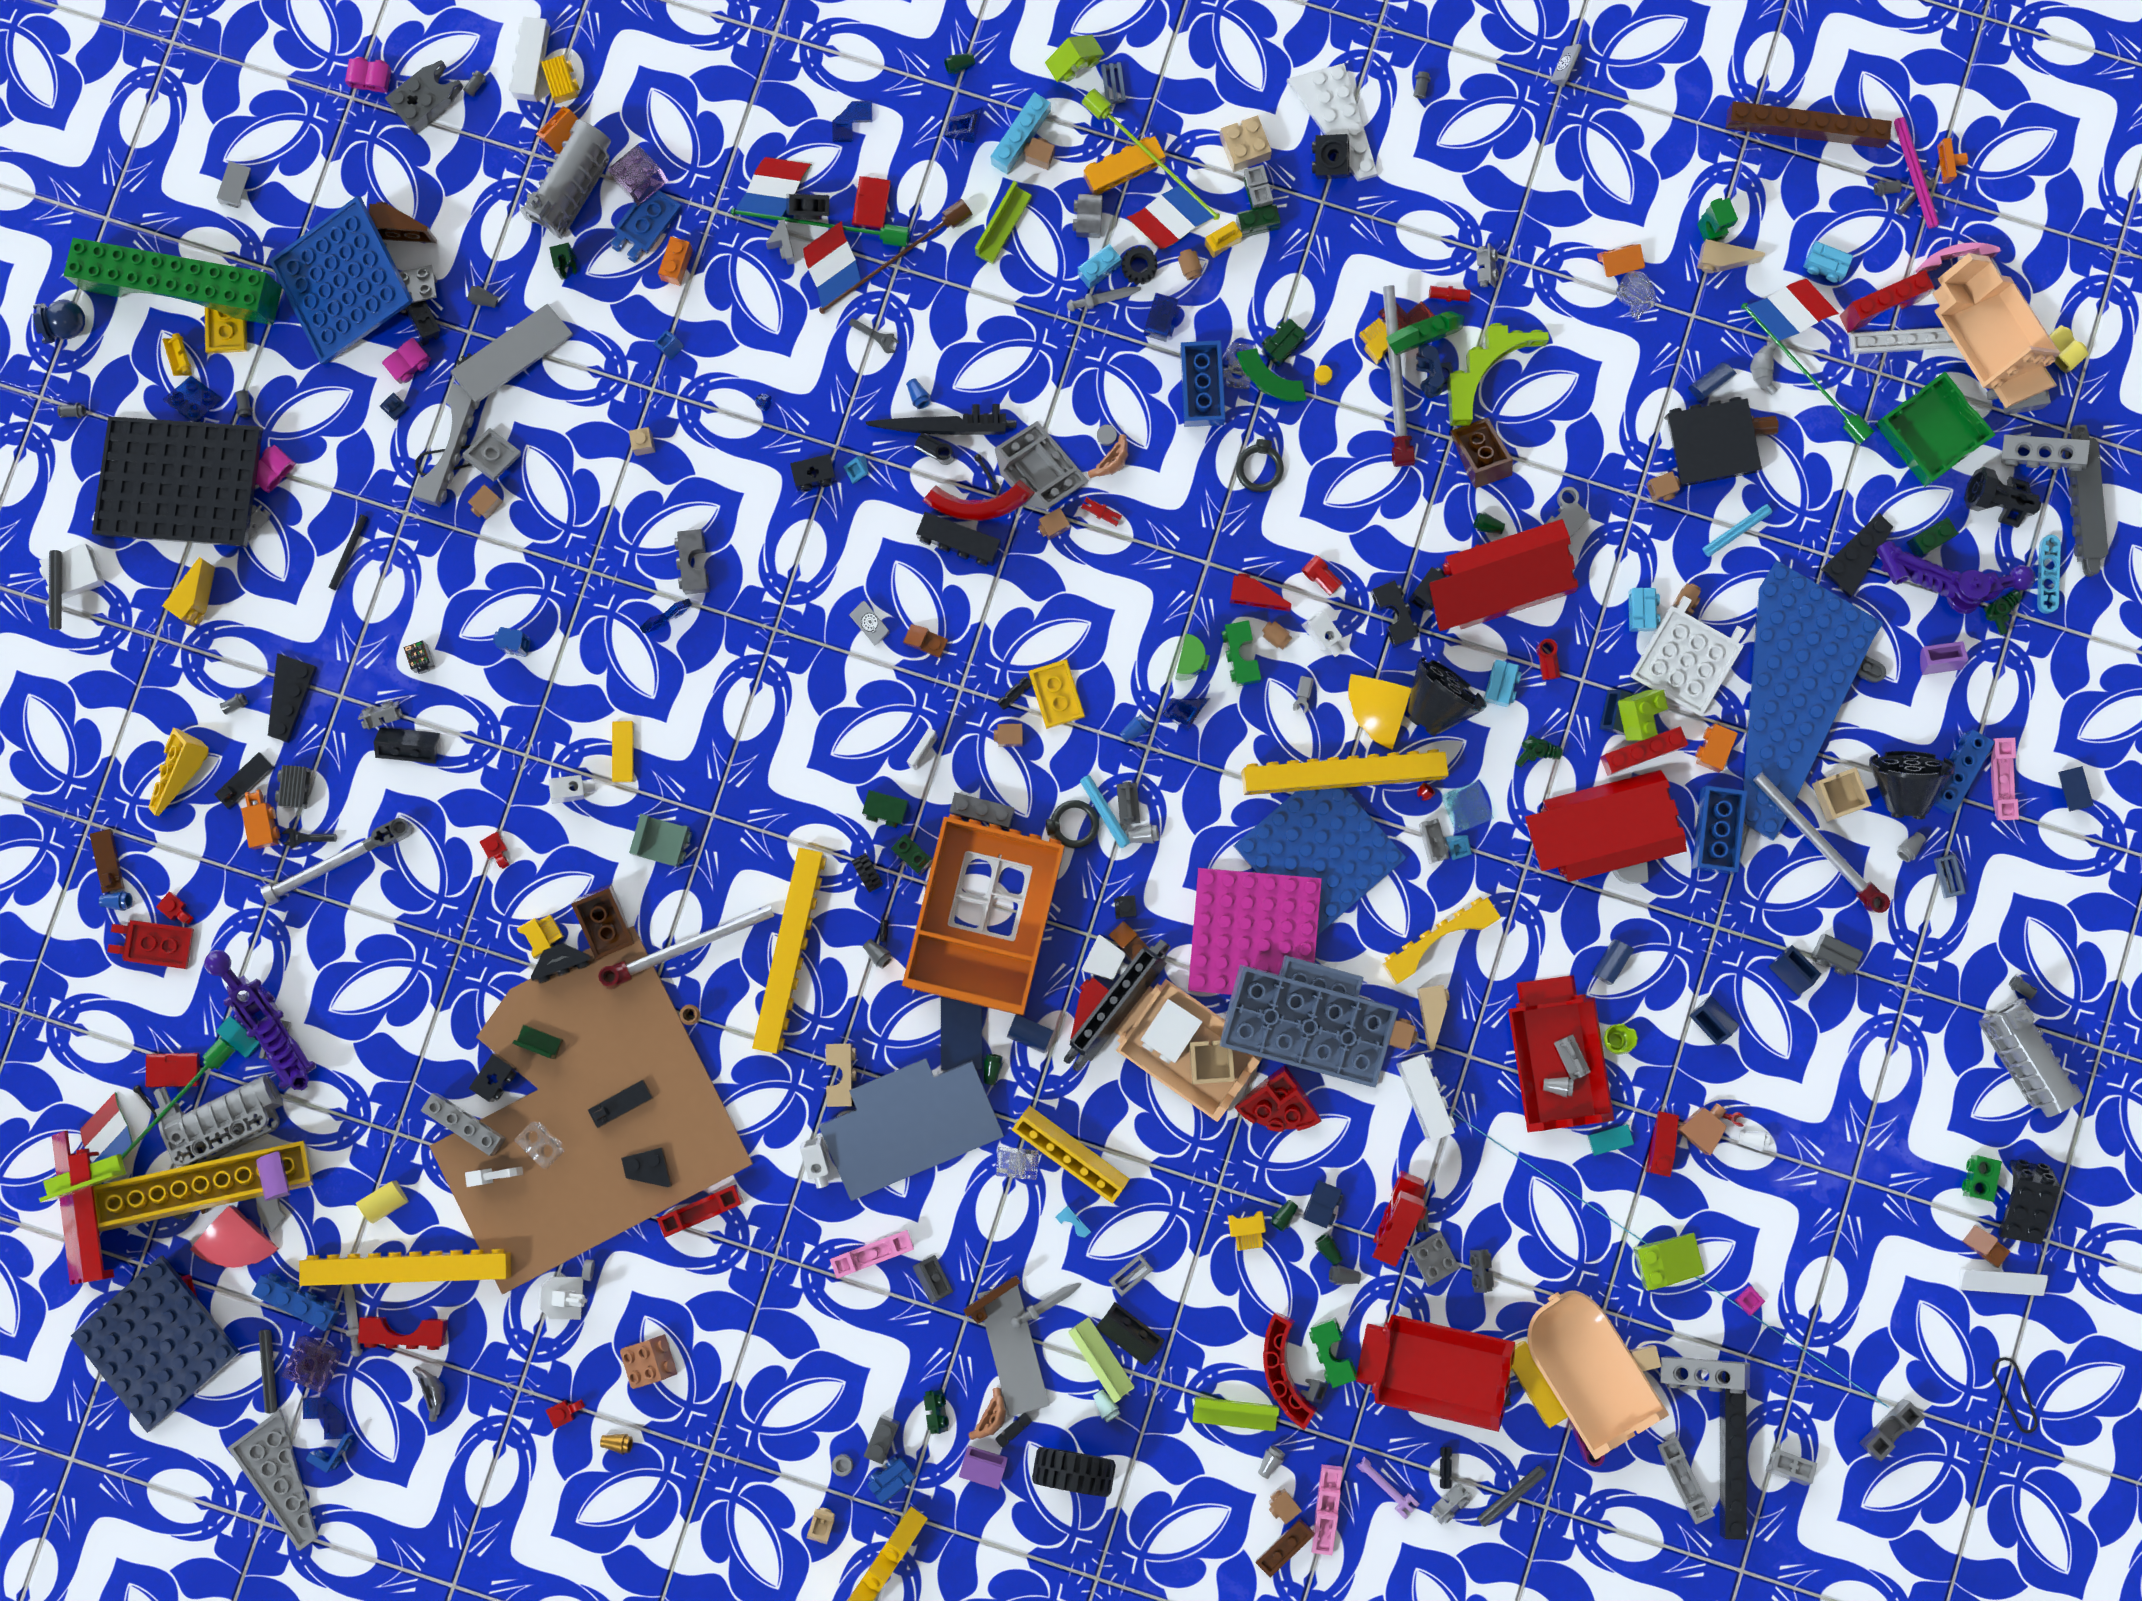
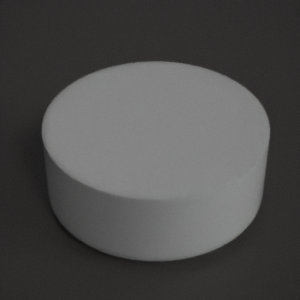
M1103 425L1098 429L1097 440L1101 445L1110 446L1116 441L1117 432L1113 426Z
M585 1260L582 1270L583 1280H592L595 1268L594 1260Z
M846 1454L836 1456L832 1462V1470L838 1476H846L853 1469V1461Z

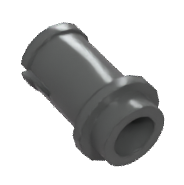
M478 70L475 73L472 72L473 76L465 88H463L472 97L475 96L481 84L486 82V76Z
M1421 71L1415 76L1417 80L1413 94L1415 98H1426L1428 82L1431 81L1429 73Z
M1880 180L1874 184V194L1882 197L1884 194L1900 193L1902 188L1900 180L1889 182Z
M246 390L235 392L238 405L236 412L239 414V417H249L252 415L251 412H253V408L250 407L249 393Z
M80 403L75 405H59L57 412L60 418L77 417L81 419L82 416L86 415V408L84 404Z
M236 693L233 698L220 703V708L229 706L222 710L225 715H228L240 707H246L248 700L243 693Z
M2013 976L2008 984L2011 990L2020 992L2029 1000L2037 993V988L2025 982L2021 976Z
M1424 1206L1427 1210L1423 1220H1418L1416 1232H1429L1428 1213H1430V1210H1428V1206Z

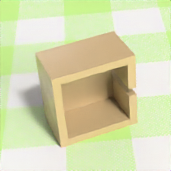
M1258 115L1242 120L1240 126L1238 123H1234L1220 128L1219 137L1233 172L1270 160L1272 150Z
M1857 767L1812 783L1826 822L1872 806Z
M1221 1040L1212 1041V1046H1209V1041L1189 1043L1192 1084L1235 1081L1232 1049L1219 1046Z

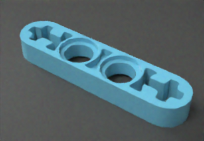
M2048 535L2042 538L2039 543L2037 607L2044 614H2050L2059 606L2061 542L2055 535ZM2050 540L2054 547L2050 548L2051 555H2045L2049 552V546L2046 545V542ZM2046 559L2054 562L2052 570L2045 567L2044 562ZM2045 579H2050L2053 582L2054 586L2052 589L2045 588ZM2047 600L2049 603H2052V606L2049 608L2047 605H2044V602Z

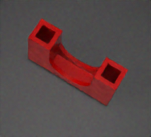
M1923 270L1853 301L1839 317L1847 333H1851L1866 326L1873 318L1890 308L1900 305L1903 310L1920 302L1934 289V286L1926 270Z

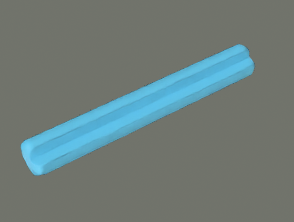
M1765 504L1702 549L1707 557H1710L1772 513V509L1769 505Z
M1090 775L1083 777L1080 783L1120 848L1129 845L1130 840Z

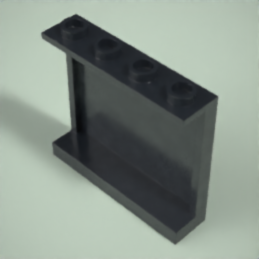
M1734 397L1725 403H1722L1721 400L1709 403V406L1704 407L1701 404H1696L1683 411L1681 408L1669 410V413L1664 417L1668 421L1680 487L1754 474L1762 470L1748 398Z

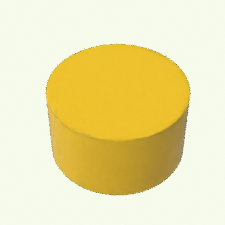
M1321 365L1314 372V381L1319 385H1327L1331 381L1332 370L1326 365Z

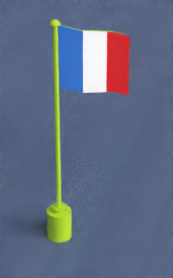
M1094 88L1084 97L1082 104L1097 119L1105 120L1109 118L1179 184V186L1161 194L1141 211L1127 217L1158 248H1167L1203 223L1211 219L1218 220L1220 218L1219 213L1216 214L1111 115L1113 105Z

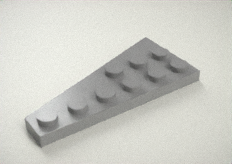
M280 1409L227 1449L297 1550L300 1551L317 1539L318 1534L282 1410Z

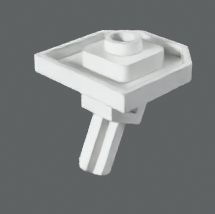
M551 1276L540 1286L539 1309L548 1319L581 1320V1307H584V1304L587 1303V1299L582 1295V1277Z

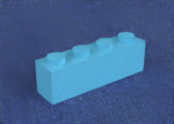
M1035 92L1032 94L991 154V165L1005 174H1009L1024 152L1026 144L1030 143L1032 137L1035 136L1050 114L1051 102Z

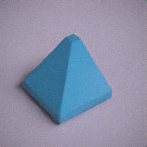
M857 456L843 466L852 484L869 474L865 456Z
M1467 835L1445 837L1452 860L1472 854Z

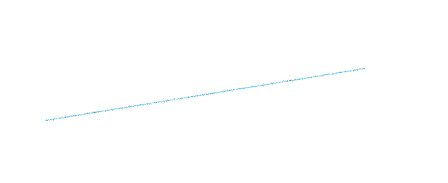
M1452 1112V1114H1454L1455 1116L1469 1124L1467 1121H1465L1464 1119H1462L1461 1117ZM1469 1124L1471 1127L1475 1128L1477 1131H1479L1480 1133H1482L1483 1135H1485L1486 1137H1488L1489 1139H1491L1492 1141L1506 1149L1504 1146H1502L1501 1144L1487 1136L1485 1133L1481 1132L1476 1127ZM1506 1149L1508 1152L1512 1153L1514 1156H1516L1517 1158H1519L1520 1160H1522L1523 1162H1525L1526 1164H1528L1529 1166L1543 1174L1541 1171H1539L1538 1169L1524 1161L1522 1158L1518 1157L1513 1152ZM1543 1174L1545 1177L1549 1178L1551 1181H1553L1554 1183H1556L1557 1185H1559L1560 1187H1562L1563 1189H1565L1566 1191L1580 1199L1578 1196H1576L1575 1194L1561 1186L1559 1183L1555 1182L1550 1177ZM1580 1199L1582 1202L1586 1203L1588 1206H1590L1591 1208H1593L1594 1210H1596L1597 1212H1599L1600 1214H1602L1603 1216L1617 1224L1615 1221H1613L1612 1219L1598 1211L1596 1208L1592 1207L1587 1202ZM1617 1224L1619 1227L1623 1228V1229L1626 1230L1628 1233H1630L1631 1235L1635 1236L1637 1239H1639V1240L1642 1241L1643 1243L1647 1244L1646 1242H1644L1643 1240H1641L1640 1238H1638L1636 1235H1634L1633 1233L1629 1232L1627 1229H1625V1228L1622 1227L1621 1225ZM1695 1277L1696 1279L1700 1280L1702 1283H1704L1705 1285H1707L1708 1287H1710L1711 1289H1713L1714 1291H1716L1717 1293L1731 1301L1733 1304L1740 1307L1738 1304L1734 1303L1732 1300H1730L1729 1298H1727L1726 1296L1712 1288L1710 1285L1706 1284L1698 1277ZM1751 1315L1763 1324H1765L1766 1326H1768L1770 1329L1777 1332L1782 1337H1784L1785 1339H1787L1788 1341H1790L1791 1343H1793L1794 1345L1808 1353L1810 1356H1812L1813 1358H1815L1816 1360H1818L1819 1362H1821L1822 1364H1824L1825 1366L1839 1374L1841 1377L1845 1378L1850 1383H1852L1853 1385H1855L1856 1387H1858L1859 1389H1861L1862 1391H1864L1865 1393L1879 1401L1881 1404L1889 1408V1406L1882 1403L1880 1400H1878L1877 1398H1875L1874 1396L1860 1388L1858 1385L1851 1382L1849 1379H1847L1846 1377H1844L1843 1375H1841L1840 1373H1838L1837 1371H1835L1834 1369L1820 1361L1818 1358L1811 1355L1809 1352H1807L1806 1350H1804L1803 1348H1801L1800 1346H1798L1797 1344L1783 1336L1781 1333L1771 1328L1769 1325H1767L1754 1315Z

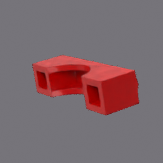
M1680 726L1604 754L1600 759L1607 776H1610L1645 761L1683 749L1688 746V743Z
M737 1184L665 1214L657 1218L664 1238L738 1207L744 1204V1200Z
M360 1317L358 1343H364V1347L375 1348L377 1344H385V1348H398V1345H406V1349H419V1346H427V1350H439L441 1346L446 1345L448 1320L424 1319L416 1331L409 1335H403L395 1332L389 1326L386 1317Z

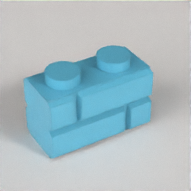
M1815 241L1809 250L1803 267L1808 269L1807 271L1813 275L1821 274L1826 276V279L1831 282H1841L1847 274L1853 255Z
M1108 244L1078 267V275L1086 286L1091 289L1110 275L1112 270L1115 271L1119 268L1122 259L1113 247Z
M1631 588L1628 591L1629 631H1655L1657 626L1660 625V614H1657L1656 607L1660 604V595L1656 594V588Z
M1501 660L1493 662L1484 696L1485 702L1502 707H1508L1510 703H1514L1516 691H1513L1515 683L1519 684L1522 673L1518 671L1519 665Z

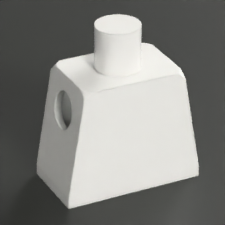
M1325 611L1317 612L1301 625L1321 650L1329 649L1334 657L1344 651L1338 642L1342 635ZM1326 633H1327L1328 636H1329V639H1328V640L1325 639V634H1326Z
M581 775L548 779L552 804L584 799V793L596 791L594 779L582 781ZM571 786L578 787L576 791H571L569 788Z
M1098 935L1081 971L1113 981L1116 973L1122 975L1129 965L1122 962L1126 955L1123 951L1101 935Z
M822 1137L802 1142L800 1153L808 1179H814L817 1188L828 1186L829 1183L826 1175L830 1172V1166ZM813 1164H819L821 1167L816 1168Z

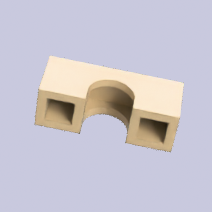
M826 1044V1065H836L843 1073V1078L839 1084L826 1086L827 1107L853 1106L854 1101L849 1090L853 1089V1081L857 1080V1071L853 1069V1060H856V1048H852V1044Z

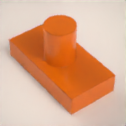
M1945 138L1937 145L1943 184L1951 183L1957 177L1956 166L1967 165L1968 163L1967 153L1954 154L1952 139Z

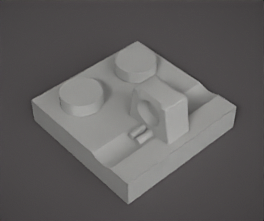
M491 428L485 431L463 453V458L493 482L521 456V451Z

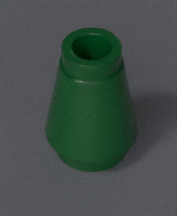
M972 53L948 55V58L944 59V64L948 74L953 73L955 75L974 65L975 59Z
M1484 512L1483 514H1477L1473 528H1476L1479 532L1501 535L1504 531L1505 523Z
M986 1054V1058H984L985 1084L996 1085L1004 1063L1002 1061L1003 1056Z
M1288 1200L1271 1216L1272 1220L1270 1223L1278 1230L1284 1232L1285 1229L1289 1228L1298 1205Z
M1325 1233L1315 1240L1316 1249L1332 1265L1342 1261L1343 1257L1333 1236Z

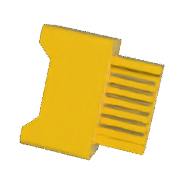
M1232 221L1206 236L1205 246L1211 256L1215 258L1228 248L1241 243L1242 232L1237 224Z
M1380 318L1359 333V337L1366 344L1365 352L1376 365L1381 362L1382 355L1388 351L1386 325Z
M548 915L540 921L537 918H533L517 928L519 933L525 934L532 946L531 955L534 959H538L543 950L554 947L552 944L564 938L552 915Z
M1257 1211L1254 1216L1236 1218L1233 1215L1227 1216L1230 1237H1235L1237 1251L1263 1247L1261 1233L1266 1232L1263 1211Z

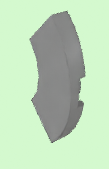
M264 1196L257 1197L256 1203L259 1217L264 1226L272 1233L286 1217L285 1213L281 1210L280 1198L265 1202Z

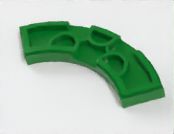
M1257 348L1236 353L1246 376H1249L1256 384V387L1263 393L1287 402L1307 400L1302 380L1291 381L1275 375L1263 363Z

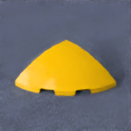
M1351 674L1348 698L1351 702L1352 714L1356 722L1369 734L1372 740L1392 750L1412 688Z

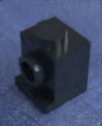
M1135 895L1119 896L1114 899L1116 919L1136 918Z

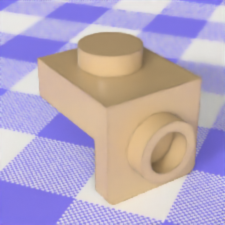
M815 1508L807 1539L827 1544L835 1519V1514L831 1510Z

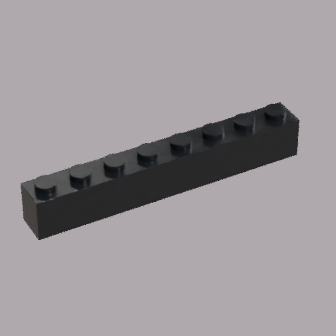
M1724 1371L1722 1379L1727 1383L1730 1381V1374ZM1722 1388V1392H1720V1536L1724 1539L1747 1540L1746 1390L1739 1394L1730 1393V1389Z

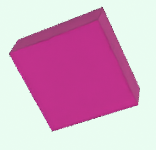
M1748 1286L1735 1299L1749 1316L1766 1302L1752 1286Z

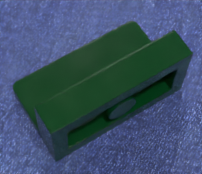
M523 1025L518 1039L514 1040L512 1044L547 1058L555 1059L563 1040Z

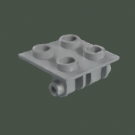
M432 265L399 272L414 301L413 303L437 298L435 288L437 279L433 274Z
M1441 1231L1417 1245L1409 1247V1255H1412L1415 1266H1418L1417 1270L1421 1272L1424 1278L1423 1281L1424 1283L1426 1282L1428 1287L1460 1268Z

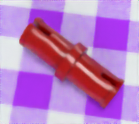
M1430 285L1428 297L1446 299V302H1451V300L1469 302L1471 291L1470 289H1456L1453 286L1446 288Z
M1086 497L1084 502L1090 504L1091 507L1083 503L1081 509L1096 515L1097 519H1103L1117 527L1119 522L1112 519V517L1121 520L1122 515L1107 508V505H1101Z

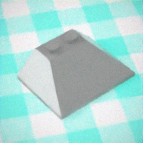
M1038 421L994 449L1000 474L1006 482L1013 487L1021 480L1035 492L1025 502L1026 505L1047 510L1089 481Z

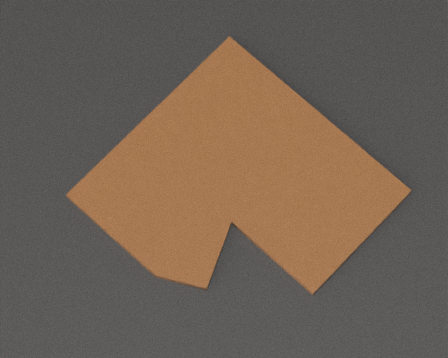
M634 926L629 928L634 941L633 945L597 960L591 948L583 952L593 956L594 961L589 962L590 966L583 969L572 968L569 974L560 977L558 974L550 976V981L541 984L538 981L535 982L529 979L511 988L476 1036L493 1052L517 1067L516 1071L538 1088L533 1093L480 1119L481 1122L506 1137L494 1156H489L455 1133L429 1146L479 1249H484V1253H491V1249H504V1252H511V1278L494 1279L502 1295L753 1165L655 966L631 975L632 980L620 984L615 989H607L599 981L598 975L603 967L612 966L624 960L628 964L649 955ZM608 973L605 981L612 982L615 979V974ZM523 1025L563 1040L555 1059L547 1058L512 1044L514 1040L518 1039ZM644 1080L653 1099L597 1128L588 1109ZM663 1147L672 1184L671 1187L654 1185L625 1177L621 1158ZM515 1167L523 1168V1175L493 1179V1183L471 1187L466 1185L465 1172L490 1168L492 1172Z

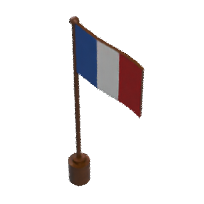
M958 200L942 212V223L862 280L860 279L855 257L845 238L842 221L804 247L805 262L817 287L821 303L819 312L825 314L824 311L944 225L947 228L951 227L954 229L970 218L973 214L964 200Z

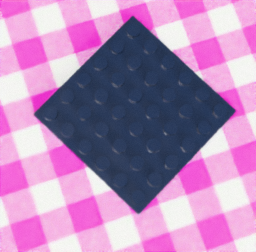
M163 1255L158 1257L70 1335L147 1433L152 1431L241 1353Z

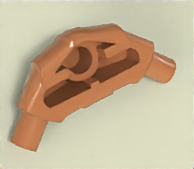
M1119 435L1118 442L1111 451L1097 464L1096 468L1088 471L1090 478L1109 474L1113 475L1123 469L1128 458L1126 435Z
M996 1387L992 1389L993 1398L990 1400L980 1422L976 1425V1430L969 1432L971 1440L994 1435L1004 1425L1006 1410L1004 1399L1001 1396V1388Z

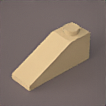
M1706 239L1701 247L1697 268L1702 269L1706 273H1714L1759 263L1765 256V252Z
M1444 985L1417 989L1428 1050L1435 1049L1447 1008V1001L1450 1000L1448 989H1444Z

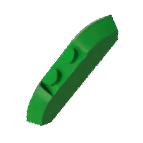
M1453 311L1444 312L1404 327L1387 336L1386 339L1395 355H1400L1418 348L1422 344H1428L1457 333L1463 329L1465 316Z

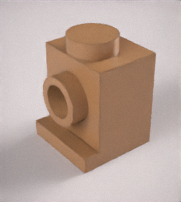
M1686 583L1672 606L1677 608L1682 597L1686 596L1692 601L1684 613L1691 616L1694 612L1693 609L1696 608L1700 601L1698 596L1701 588L1691 583L1689 585Z

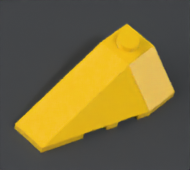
M177 728L172 729L164 749V753H167L165 764H160L159 767L160 782L155 783L148 807L155 816H159L208 757L209 748L203 741Z

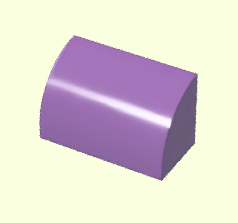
M1963 641L1925 646L1920 653L1922 675L1962 670L1968 661Z
M277 1151L258 1158L256 1163L265 1202L291 1195L281 1153Z
M968 1445L959 1477L999 1490L1008 1457Z

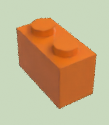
M670 236L658 271L661 281L681 286L693 251L690 242Z
M1713 724L1710 728L1707 727L1703 734V739H1705L1703 746H1699L1695 757H1697L1696 764L1717 773L1723 771L1738 733L1718 724Z

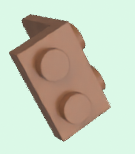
M665 1334L620 1350L626 1374L633 1389L677 1375Z

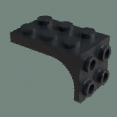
M2022 1159L2011 1160L2009 1165L2013 1173V1186L1998 1231L1999 1236L2042 1244L2061 1186L2050 1166L2044 1163L2033 1164Z

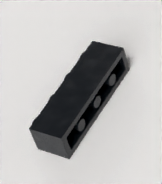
M924 512L916 532L919 542L928 546L932 543L937 545L939 550L947 553L949 551L956 552L958 557L965 560L972 558L976 560L975 563L987 567V564L993 566L1001 545V541L997 538Z

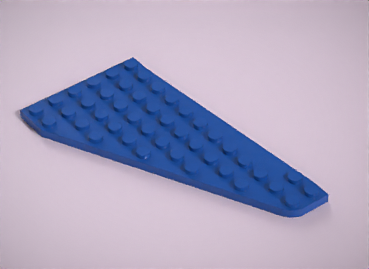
M1777 560L1758 588L1743 791H1747L1744 823L1771 841H1774L1787 816L1753 779L1762 772L1794 804L1862 661L1883 624L1880 620Z

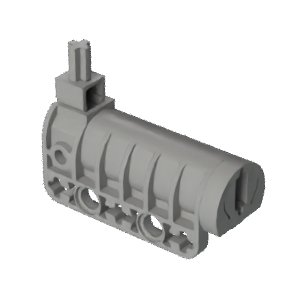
M582 120L575 121L569 131L571 136L568 141H563L562 151L560 154H555V162L552 167L546 169L548 174L545 179H541L538 182L540 185L537 192L527 194L528 199L524 207L520 209L525 220L533 224L535 222L560 239L567 233L609 162V155L606 150L611 140L599 129Z
M2016 999L2008 1003L2007 1007L1997 1013L1980 1020L1979 1025L2030 1106L2041 1108L2046 1117H2051L2073 1107L2084 1096L2077 1084L2070 1082L2068 1078L2070 1073L2067 1070L2064 1071L2060 1066L2059 1062L2061 1059L2053 1055L2050 1050L2052 1048L2051 1043H2046L2042 1037L2044 1032L2041 1029L2038 1030L2034 1025V1014L2025 1004L2026 1000Z
M263 1075L187 1113L182 1112L179 1104L175 1103L160 1119L159 1130L172 1162L177 1166L184 1167L193 1165L195 1162L198 1164L215 1160L276 1130L280 1121L275 1109L284 1104L273 1081L267 1075ZM165 1087L158 1088L153 1092L160 1107L155 1109L157 1117L171 1103ZM269 1118L274 1119V1121L271 1123V1127L267 1125L269 1122ZM182 1156L183 1161L178 1160V1157Z

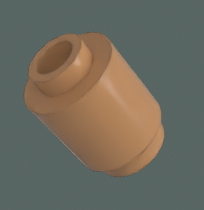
M1187 249L1180 252L1181 256L1177 259L1183 276L1186 277L1187 281L1202 276V267L1196 251Z
M1276 621L1273 623L1268 622L1262 629V632H1264L1262 637L1276 648L1279 647L1282 650L1293 638L1289 635L1290 632Z

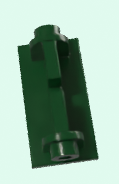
M943 1389L925 1391V1396H923L925 1411L932 1410L933 1414L926 1415L927 1429L930 1430V1434H941L948 1431L949 1419L946 1415V1397L943 1394Z

